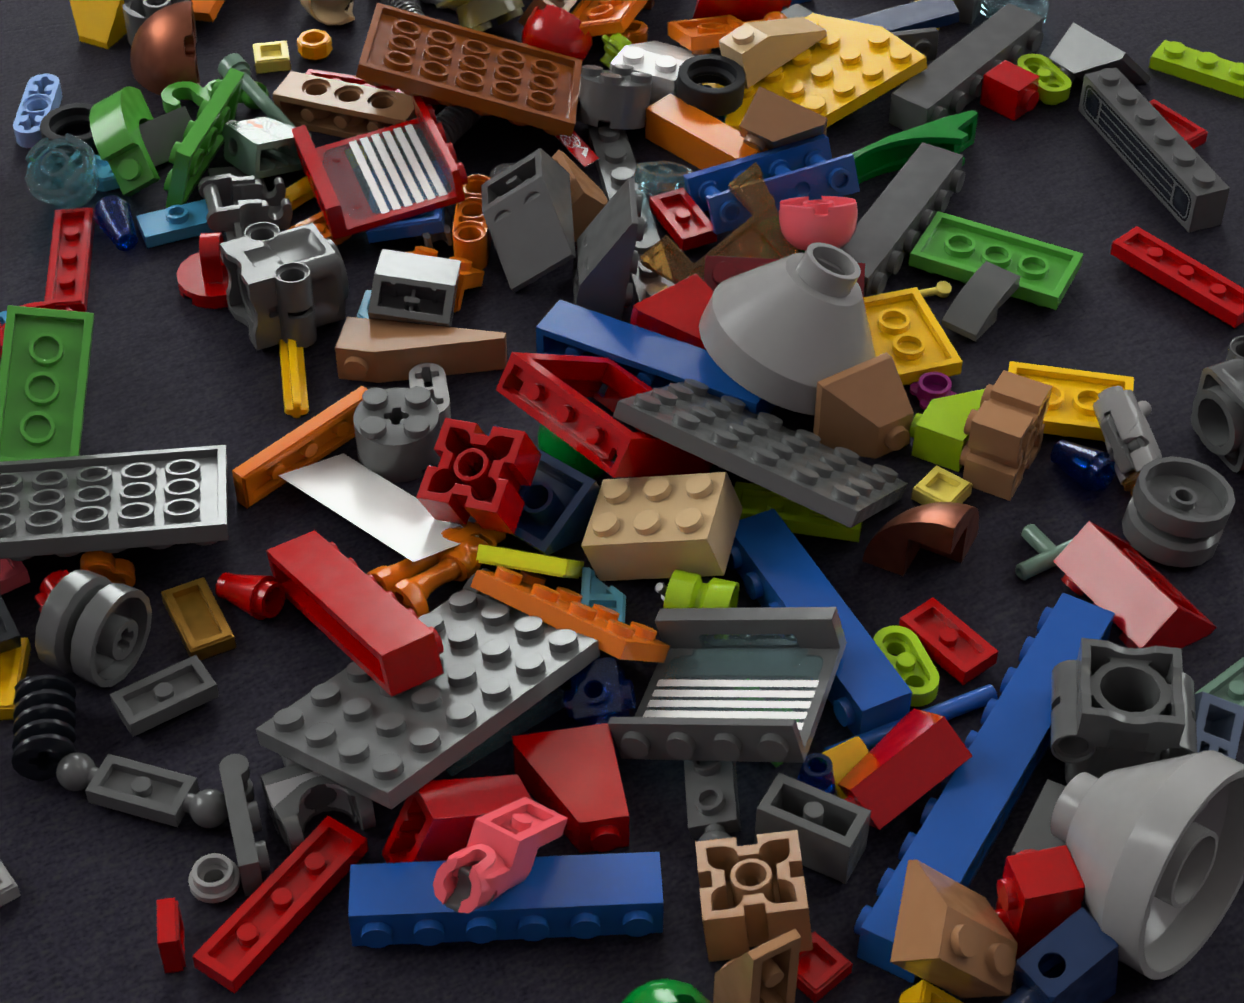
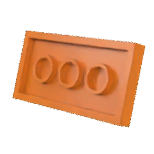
M497 566L495 572L476 570L470 587L529 616H537L542 619V622L556 629H570L576 633L598 640V649L620 660L664 663L670 645L655 638L656 630L637 622H631L630 626L618 621L620 614L615 610L599 604H594L593 607L582 604L580 602L583 596L567 588L557 586L556 590L544 586L546 578L539 574L523 570L518 573L502 566Z

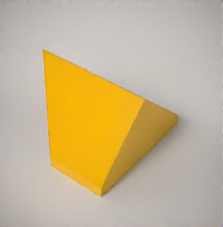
M69 0L80 42L109 49L127 33L122 4L124 5V0Z

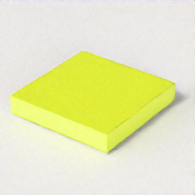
M482 544L478 545L476 560H479L478 563L562 578L579 579V577H582V567L584 566V561Z

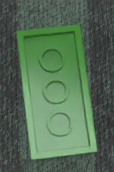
M230 68L223 80L217 79L215 81L210 100L204 99L199 107L197 120H190L183 135V142L176 141L169 156V163L174 164L173 169L168 173L164 183V190L168 191L167 208L172 205H183L186 203L224 143L225 139L222 136V130L228 121L235 119L244 77L243 72Z
M938 211L911 251L909 266L922 269L928 273L952 278L966 284L974 273L987 261L1020 276L1019 288L1011 297L1057 310L1082 265L1083 253Z
M8 305L0 364V462L80 456L94 329V313Z

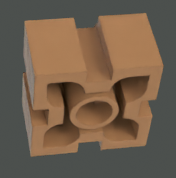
M1003 370L994 385L988 384L986 386L979 410L972 409L966 420L964 433L969 435V440L964 445L959 464L964 466L963 479L972 483V488L1009 501L1011 500L1023 479L1025 469L1030 468L1041 449L1045 427L1043 419L1048 411L1052 386Z
M798 830L757 834L758 844L737 846L736 837L695 842L702 921L709 962L739 958L750 951L749 947L761 946L793 929H796L801 936L800 952L813 950Z

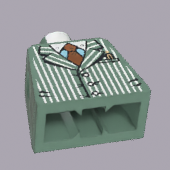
M259 117L243 121L230 120L224 125L222 130V136L225 139L224 158L246 175L260 179L303 170L291 129L295 127L269 117Z

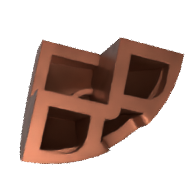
M192 1L175 3L158 10L144 21L133 39L130 58L133 76L141 86L155 94L161 95L164 88L176 82L188 81L200 85L195 51L196 27Z
M935 502L906 510L887 522L875 534L864 552L863 562L904 576L919 549L922 548L962 563L978 535V510L976 507L954 502Z

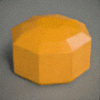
M312 29L304 31L297 39L298 52L305 59H323L328 57L333 50L331 37L323 30Z

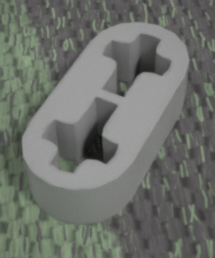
M418 364L409 372V388L420 386L430 391L431 398L439 410L440 428H442L444 419H451L450 397L445 371L438 364ZM431 382L432 387H425L424 383Z

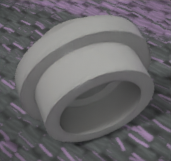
M212 853L199 858L195 862L189 874L188 882L190 891L195 898L206 903H218L227 900L236 893L240 886L241 877L237 865L227 856Z

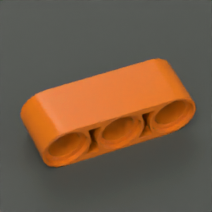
M473 174L467 176L468 184L462 185L466 201L456 203L452 228L454 257L472 261L471 267L482 270L489 262L492 237L482 213L481 185L490 180V177Z

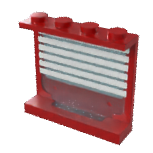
M420 95L412 96L416 119L315 148L305 125L291 129L299 161L333 240L466 201L462 185L468 184V179L463 163H457L454 147L451 142L447 143L444 128L441 122L437 123L432 105H425Z

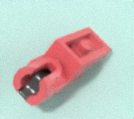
M527 797L518 799L476 818L467 847L451 854L447 861L438 868L433 881L435 897L442 904H445L446 907L460 914H469L483 906L489 905L506 890L525 881L531 872L538 848L561 837L568 818Z

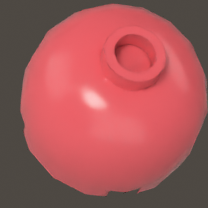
M808 196L780 201V229L785 240L796 249L806 251L810 244L816 242L842 248L851 240L856 230L858 208L857 202L853 198L822 196V199L809 200Z

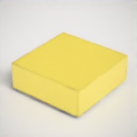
M287 41L253 44L256 74L291 70Z
M936 465L913 488L911 499L922 505L935 502L962 504L971 495L973 484Z

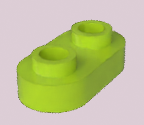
M1025 54L1018 58L1017 66L1040 76L1037 92H1039V100L1044 104L1057 105L1069 98L1071 80L1049 58L1040 54Z
M887 626L880 629L874 636V642L911 689L912 698L910 706L920 707L931 703L937 696L940 677L918 636L912 630L903 626Z

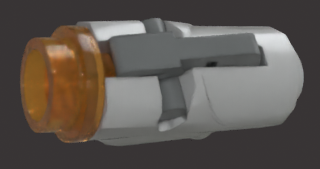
M1113 386L1098 394L1099 400L1093 404V409L1105 438L1109 460L1112 462L1124 490L1130 491L1131 496H1133L1132 492L1143 466L1156 458H1162V455L1146 420V417L1152 412L1151 405L1147 401L1137 402L1132 390H1123L1122 386Z

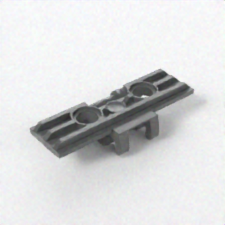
M235 166L208 168L209 177L203 178L198 184L199 193L205 199L208 209L206 216L208 227L216 232L224 231L226 241L244 237L245 229L257 222H271L276 224L279 229H288L290 227L293 211L290 200L285 198L286 188L281 177L274 179L275 188L273 191L268 192L264 178L255 179L254 176L246 175Z

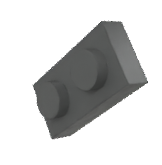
M197 655L110 694L113 708L132 737L219 697L216 682Z

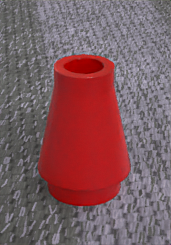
M225 572L218 578L215 590L219 598L229 601L258 620L277 616L285 602V589L273 576L241 575Z

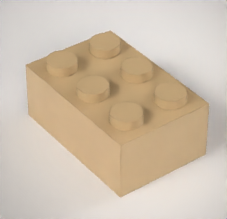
M727 472L604 479L581 547L600 581L671 578L675 569L700 574L701 577L724 576L743 507Z

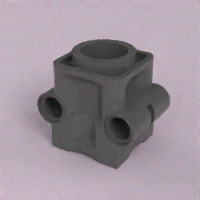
M257 222L245 229L244 237L219 243L221 259L229 275V284L226 291L228 309L237 321L249 328V340L257 351L278 345L280 339L287 343L288 339L296 341V347L307 348L316 342L318 327L346 318L344 300L349 295V283L343 259L335 243L330 238H324L313 223L280 232L279 227L274 223Z
M1244 335L1232 339L1226 361L1203 369L1191 414L1192 427L1206 448L1216 454L1230 470L1236 473L1244 470Z
M1081 638L1077 660H1066L1054 666L1051 681V752L1055 758L1065 762V781L1067 784L1082 772H1087L1100 778L1113 770L1198 753L1194 681L1191 676L1182 672V648L1163 646L1126 648L1107 640Z

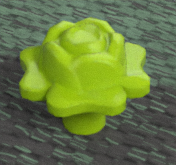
M620 33L613 34L610 37L604 34L601 40L605 43L604 50L606 53L599 61L610 69L611 61L625 45H631L632 42Z

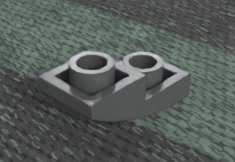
M986 261L959 292L944 315L941 326L976 342L996 322L998 308L1019 288L1020 276Z

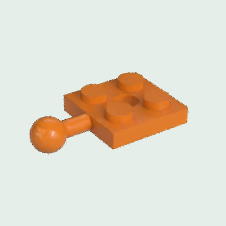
M772 11L763 20L745 22L732 15L667 22V31L670 38L677 41L680 46L689 49L692 54L704 55L712 53V48H720L719 40L744 23L786 19L787 17L782 12Z

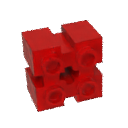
M445 418L434 447L435 452L441 458L438 467L427 466L416 498L436 520L467 525L469 517L472 516L483 529L514 534L525 501L518 493L521 485L531 486L542 454L525 431L493 426L490 435L487 436L477 423Z

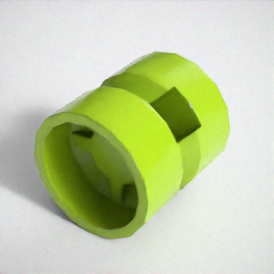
M675 569L669 580L663 608H737L739 583L715 577L708 583H703L700 574ZM715 634V636H729V635H730V634Z

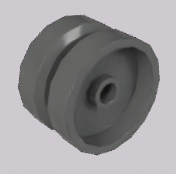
M1174 456L1156 458L1143 466L1132 492L1133 496L1122 519L1123 534L1134 549L1146 558L1160 564L1181 568L1202 565L1213 557L1223 534V529L1235 504L1233 488L1224 476L1203 463Z
M89 570L73 571L64 576L52 589L42 607L36 626L35 637L38 658L49 667L64 673H75L80 679L99 687L114 686L122 681L134 668L145 648L152 619L149 598L141 590L123 583H112L107 577Z

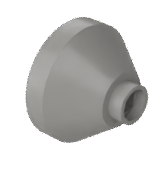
M816 242L810 244L805 253L792 254L724 280L714 290L700 318L699 333L704 347L714 362L730 378L751 393L779 407L815 416L818 381L876 357L862 291L857 283L861 274L858 263L845 251L830 244Z
M1208 750L1113 770L1100 778L1087 772H1082L1076 775L1064 788L1052 813L1051 833L1056 838L1066 842L1085 885L1083 898L1091 917L1099 924L1101 931L1112 937L1119 945L1118 961L1150 979L1166 978L1178 971L1193 958L1225 916L1244 881V764L1218 751Z

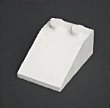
M659 41L625 45L611 61L610 70H612V65L623 64L633 66V72L651 74L650 105L670 93L676 96L679 66L686 59L697 54H692L689 49Z

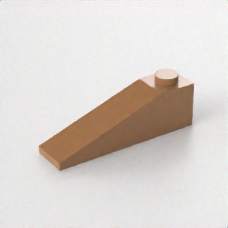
M347 316L335 346L339 379L375 383L409 380L410 370L422 363L438 364L444 369L446 375L505 369L507 365L506 333Z

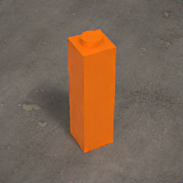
M671 93L645 108V138L701 170L763 152L743 142L744 138L740 136V131L704 111L688 105Z

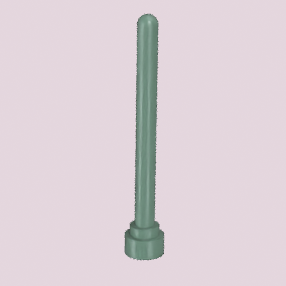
M232 53L222 59L218 66V73L222 78L225 77L230 68L243 72L244 77L241 88L269 118L296 128L250 77V66L240 54Z

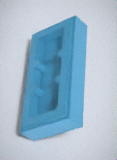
M205 199L183 205H172L166 209L136 216L138 228L147 248L199 236L201 233L216 232L208 227L206 220L208 209Z

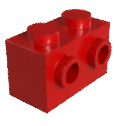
M1067 845L1042 850L1026 849L1006 857L1002 879L997 881L998 900L995 912L1018 943L1016 959L1023 956L1081 908L1085 885Z

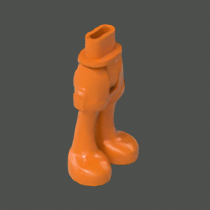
M468 521L467 525L460 524L461 526L448 528L441 532L444 538L461 543L460 545L416 562L406 558L389 566H380L367 574H372L379 586L386 592L392 591L398 602L406 609H413L419 618L429 613L427 598L434 590L453 580L465 581L476 570L480 569L483 563H478L479 560H476L479 544L497 546L498 543L506 538V533L483 529L477 521L474 523Z

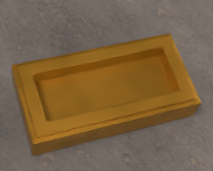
M204 577L161 592L166 610L189 657L197 655L201 661L237 648L235 637Z

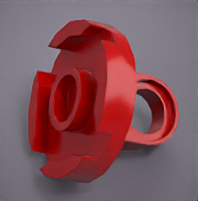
M221 232L201 233L199 252L190 255L184 260L176 272L180 295L183 298L184 296L192 298L193 305L210 309L228 307L226 291L229 284V275L221 259L219 243L224 242Z

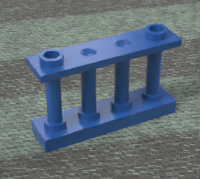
M825 134L683 175L688 194L703 212L709 210L713 232L716 235L779 216L780 201L785 199L809 196V200L822 199V196L843 197L860 191L854 155L850 153L832 159L829 138Z

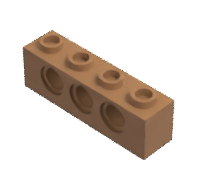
M290 71L273 93L274 103L296 127L305 125L309 131L343 138H351L416 119L412 96ZM405 135V137H406V139H407V141H408V143H409V145H410V147H411V146L413 145V143H412V141H411L409 135ZM395 138L394 141L398 149L403 150L398 138ZM386 141L383 142L384 146L389 147Z

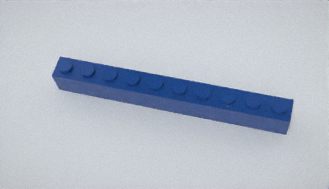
M1062 593L1054 608L1047 606L1044 609L1037 625V632L1039 633L1036 638L1027 637L1019 655V666L1017 669L1009 667L1001 683V696L998 700L991 698L988 701L982 714L981 729L979 732L971 730L964 742L972 757L942 780L941 790L943 792L938 799L931 797L928 800L921 815L920 824L922 827L917 834L909 832L899 853V860L901 861L896 870L888 868L883 874L877 889L878 900L873 907L866 904L860 912L854 927V933L860 936L857 952L858 958L912 984L915 983L917 975L890 962L908 860L916 859L969 888L1051 744V681L1054 666L1066 660H1077L1081 638L1109 641L1114 612L1066 593Z

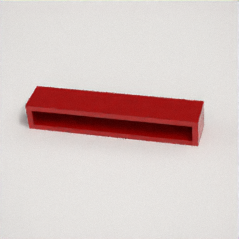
M314 530L266 550L273 577L276 578L278 583L283 585L285 597L391 697L444 674L439 654L444 652V647L436 629L432 626L427 627L421 622L413 609H406L400 604L392 591L386 592L378 585L372 574H365L353 558H347L339 551L334 542H328Z

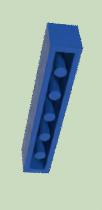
M559 300L536 326L537 353L608 357L652 389L665 387L670 383L684 382L685 379L697 380L709 387L707 393L719 398L723 395L737 398L746 404L744 409L757 415L760 412L770 414L776 406L751 393L730 378L714 362L707 350L575 304Z
M773 508L739 520L727 566L729 569L737 571L744 582L747 594L752 600L757 599L762 607H837L847 644L827 698L833 705L834 713L839 723L844 727L848 726L853 735L856 736L903 718L909 713L912 698L911 689L776 510Z
M660 852L535 857L531 872L524 882L506 890L489 905L483 906L469 914H460L446 907L445 904H442L435 897L433 881L438 868L446 861L350 865L348 919L353 946H367L371 948H382L395 944L433 946L441 942L464 941L483 944L493 940L524 939L526 941H539L544 938L555 937L590 939L601 935L624 934L640 937L649 933H663L664 902Z

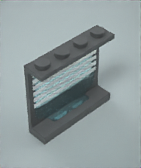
M837 607L660 608L655 623L662 642L670 645L664 663L658 662L635 716L611 717L608 722L621 759L805 763L847 644Z

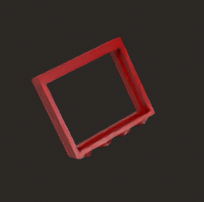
M523 352L511 353L496 391L613 478L709 473L713 466L712 463L642 430H639L640 432H632L585 398L593 397L614 412L619 400L635 396L637 393L653 390L610 358ZM602 382L608 386L605 395L599 392ZM616 450H617V453H616V454H617V458H616L615 462H613L612 459H613V457H614V455H615V452H616Z

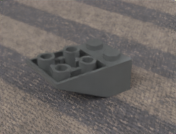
M541 148L481 185L482 213L509 286L514 293L536 282L539 278L565 265L576 257L570 173Z
M628 178L579 236L576 242V257L574 258L572 269L574 304L621 321L624 306L630 307L632 302L633 284L629 283L630 274L636 275L638 268V251L635 250L636 241L642 242L644 234V217H640L642 195L636 194L634 178Z

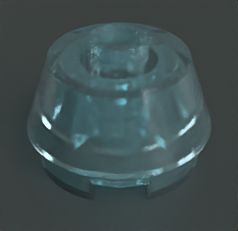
M65 134L66 138H57L51 141L45 137L30 149L25 158L28 162L27 175L24 178L29 191L36 199L63 209H74L83 206L93 198L99 187V173L94 151L86 142L70 134Z

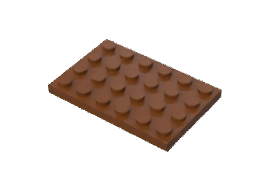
M377 2L358 64L356 78L364 79L366 83L373 86L385 85L400 89L401 92L409 96L421 95L436 99L437 102L445 106L458 105L472 109L478 115H494L505 118L514 125H530L541 128L550 135H566L571 137L576 121L582 60Z

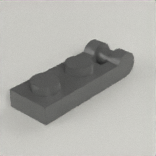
M230 754L221 760L219 770L244 896L246 897L252 895L263 883L261 872L271 870L265 840L257 842L254 840L253 832L262 831L263 829L257 801H253L255 792L253 783L249 778L251 772L249 761L241 754Z

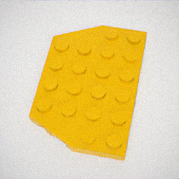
M812 13L804 18L824 28L827 31V36L751 87H745L742 105L735 112L725 116H716L715 118L740 131L739 126L760 86L827 117V127L927 69L926 56L881 26ZM702 83L703 87L708 88L725 87L716 83Z

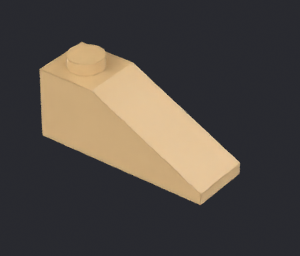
M804 17L747 22L719 40L721 56L732 59L742 66L746 74L745 87L749 88L826 37L827 31Z

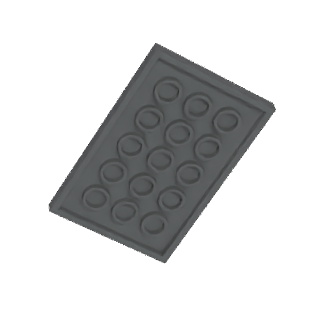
M685 379L684 382L681 381L675 384L670 383L668 386L654 388L652 391L637 393L635 396L619 400L613 414L614 418L850 528L902 499L908 485L907 482L898 479V473L889 467L874 464L871 467L858 461L859 455L843 447L832 449L820 443L821 438L816 434L798 429L796 432L782 426L783 421L772 414L760 412L757 415L744 409L746 404L737 398L727 395L719 398L707 393L709 389L707 385L693 379Z
M226 445L0 462V559L9 558L14 561H24L34 556L53 554L60 557H71L80 552L90 551L118 553L127 548L138 547L165 549L174 544L186 543L207 546L218 541L228 540V458Z
M464 589L453 594L449 600L431 612L419 617V620L427 627H434L442 640L444 652L439 654L444 674L391 697L353 661L346 669L325 683L315 686L310 693L289 707L281 709L274 717L257 727L256 733L259 744L389 809H393L599 658L598 640L576 633L570 629H556L542 622V619L537 616H529L506 604Z

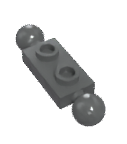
M80 752L64 756L57 766L56 775L61 786L74 792L85 790L88 803L174 827L179 826L186 813H190L197 825L207 829L222 825L228 818L224 794L216 789H204L199 792L197 777L112 754L106 756L99 768L96 767L94 761L88 755Z
M684 760L687 820L692 839L705 841L731 838L728 833L741 831L736 762Z

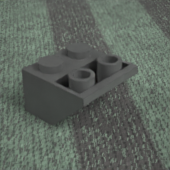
M382 249L374 273L368 309L369 319L451 327L461 260Z

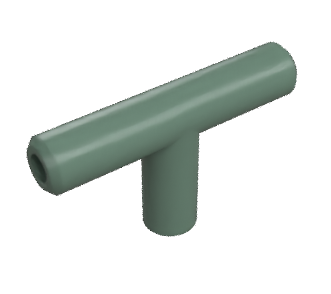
M1035 524L1025 526L1021 536L1039 554L1017 564L1015 568L1016 575L1021 580H1027L1057 566L1053 561L1072 539L1056 546Z

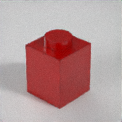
M1004 60L984 74L980 105L1015 121L1026 112L1033 110L1039 100V92L1037 91L1040 76Z

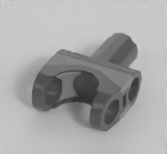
M282 755L284 768L260 775L263 793L275 829L290 853L304 841L306 824L314 816L322 812H343L350 816L355 824L359 823L362 831L376 827L371 799Z

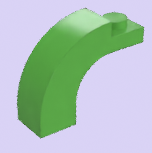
M127 86L94 104L89 115L94 143L101 160L109 163L122 194L130 197L161 180L140 133L139 125L153 119L140 89Z

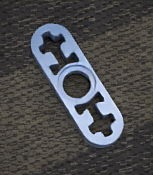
M39 74L27 82L13 123L16 142L19 146L36 148L43 145L40 131L42 118L50 111L58 108L63 97L60 81L57 76L53 74Z

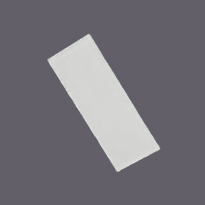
M344 453L278 475L412 562L461 544L447 540L441 534L445 529L461 526L460 524L434 519L416 497Z

